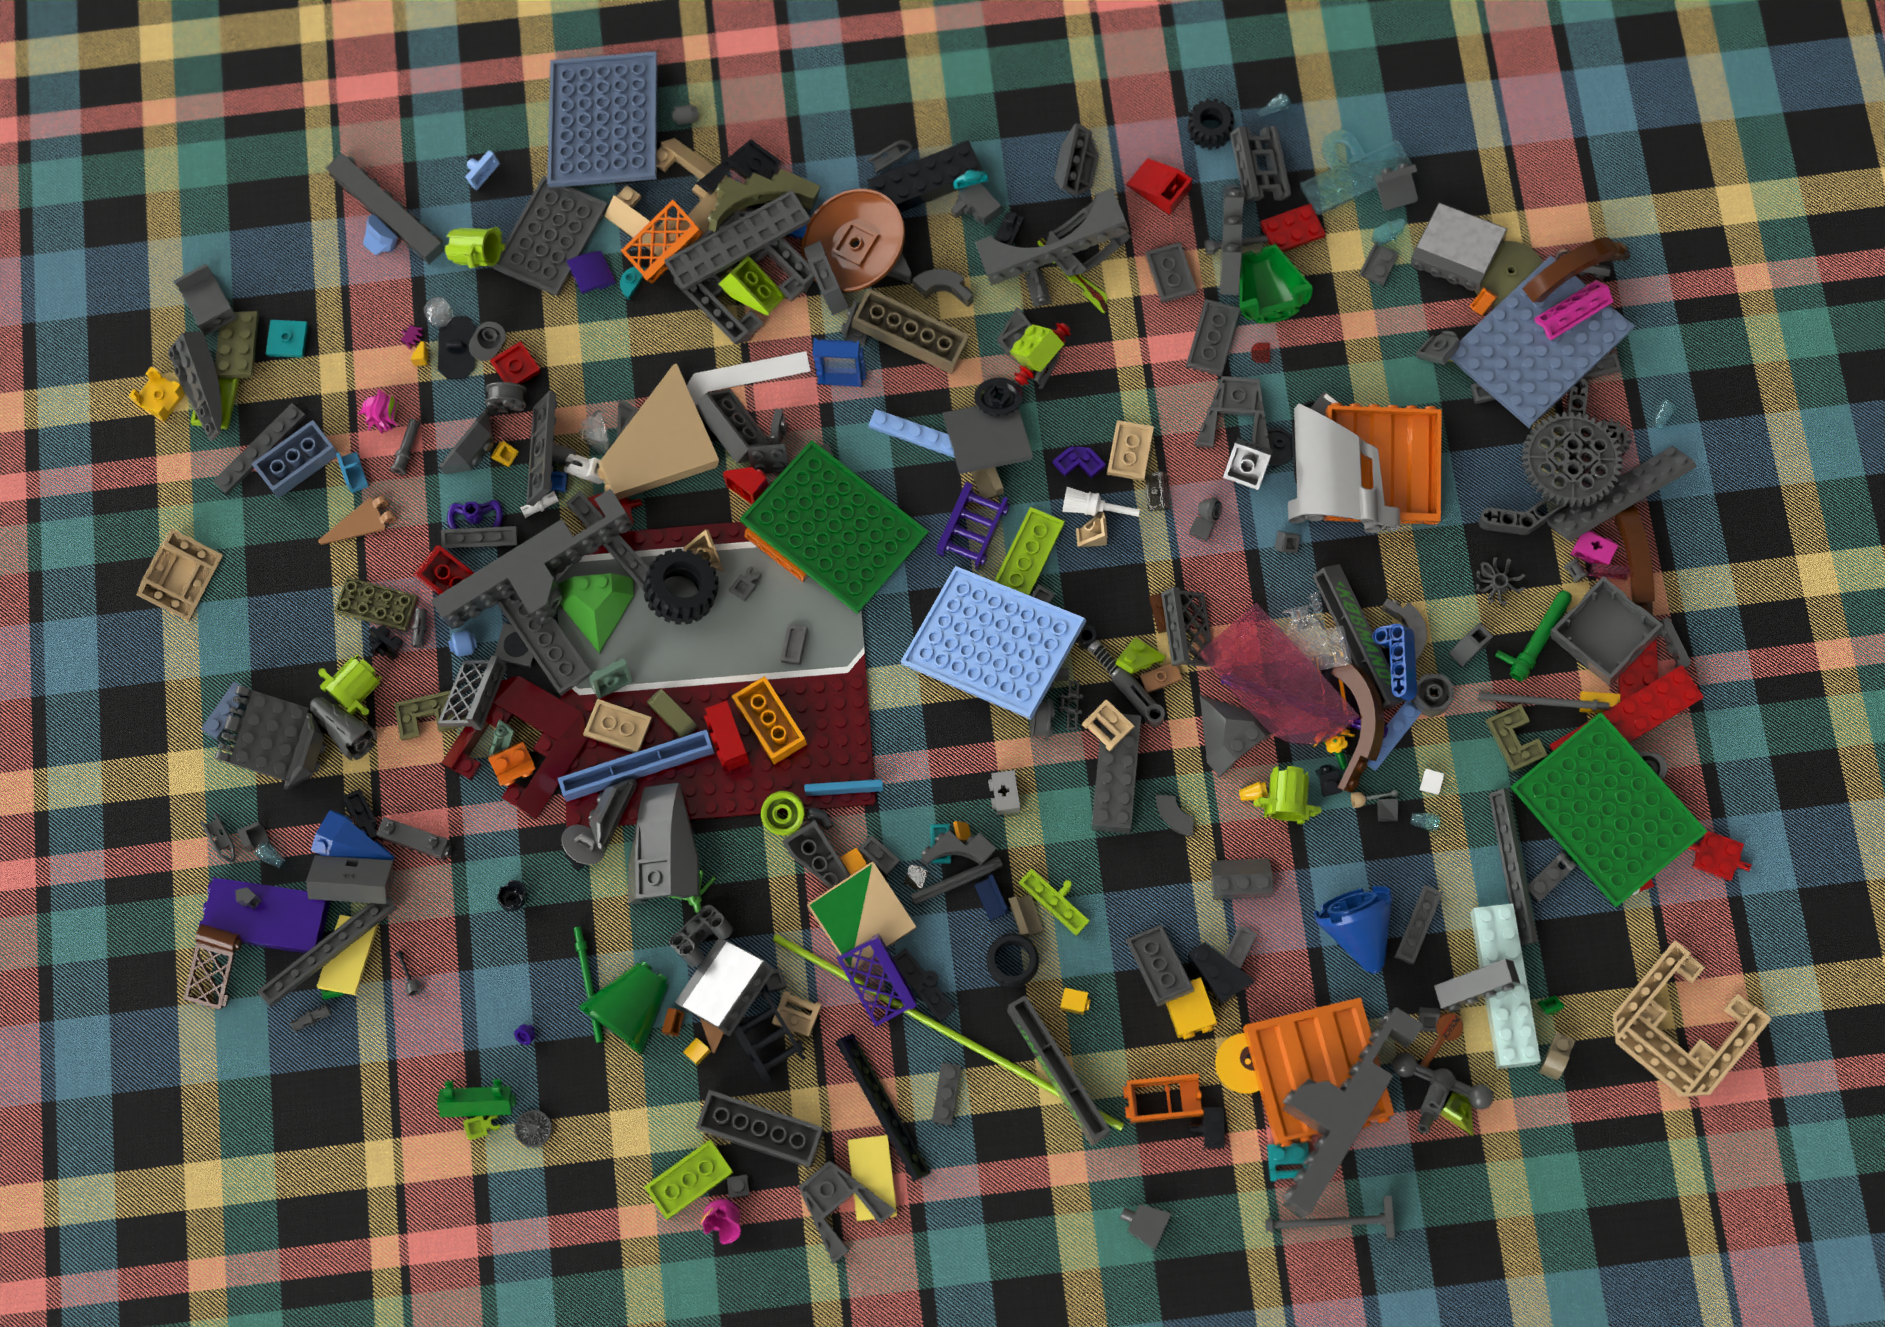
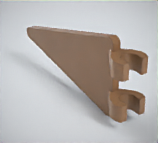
M384 495L378 496L375 500L368 498L318 540L319 544L324 545L386 530L387 524L397 521L390 510L382 516L378 510L389 506L387 498Z

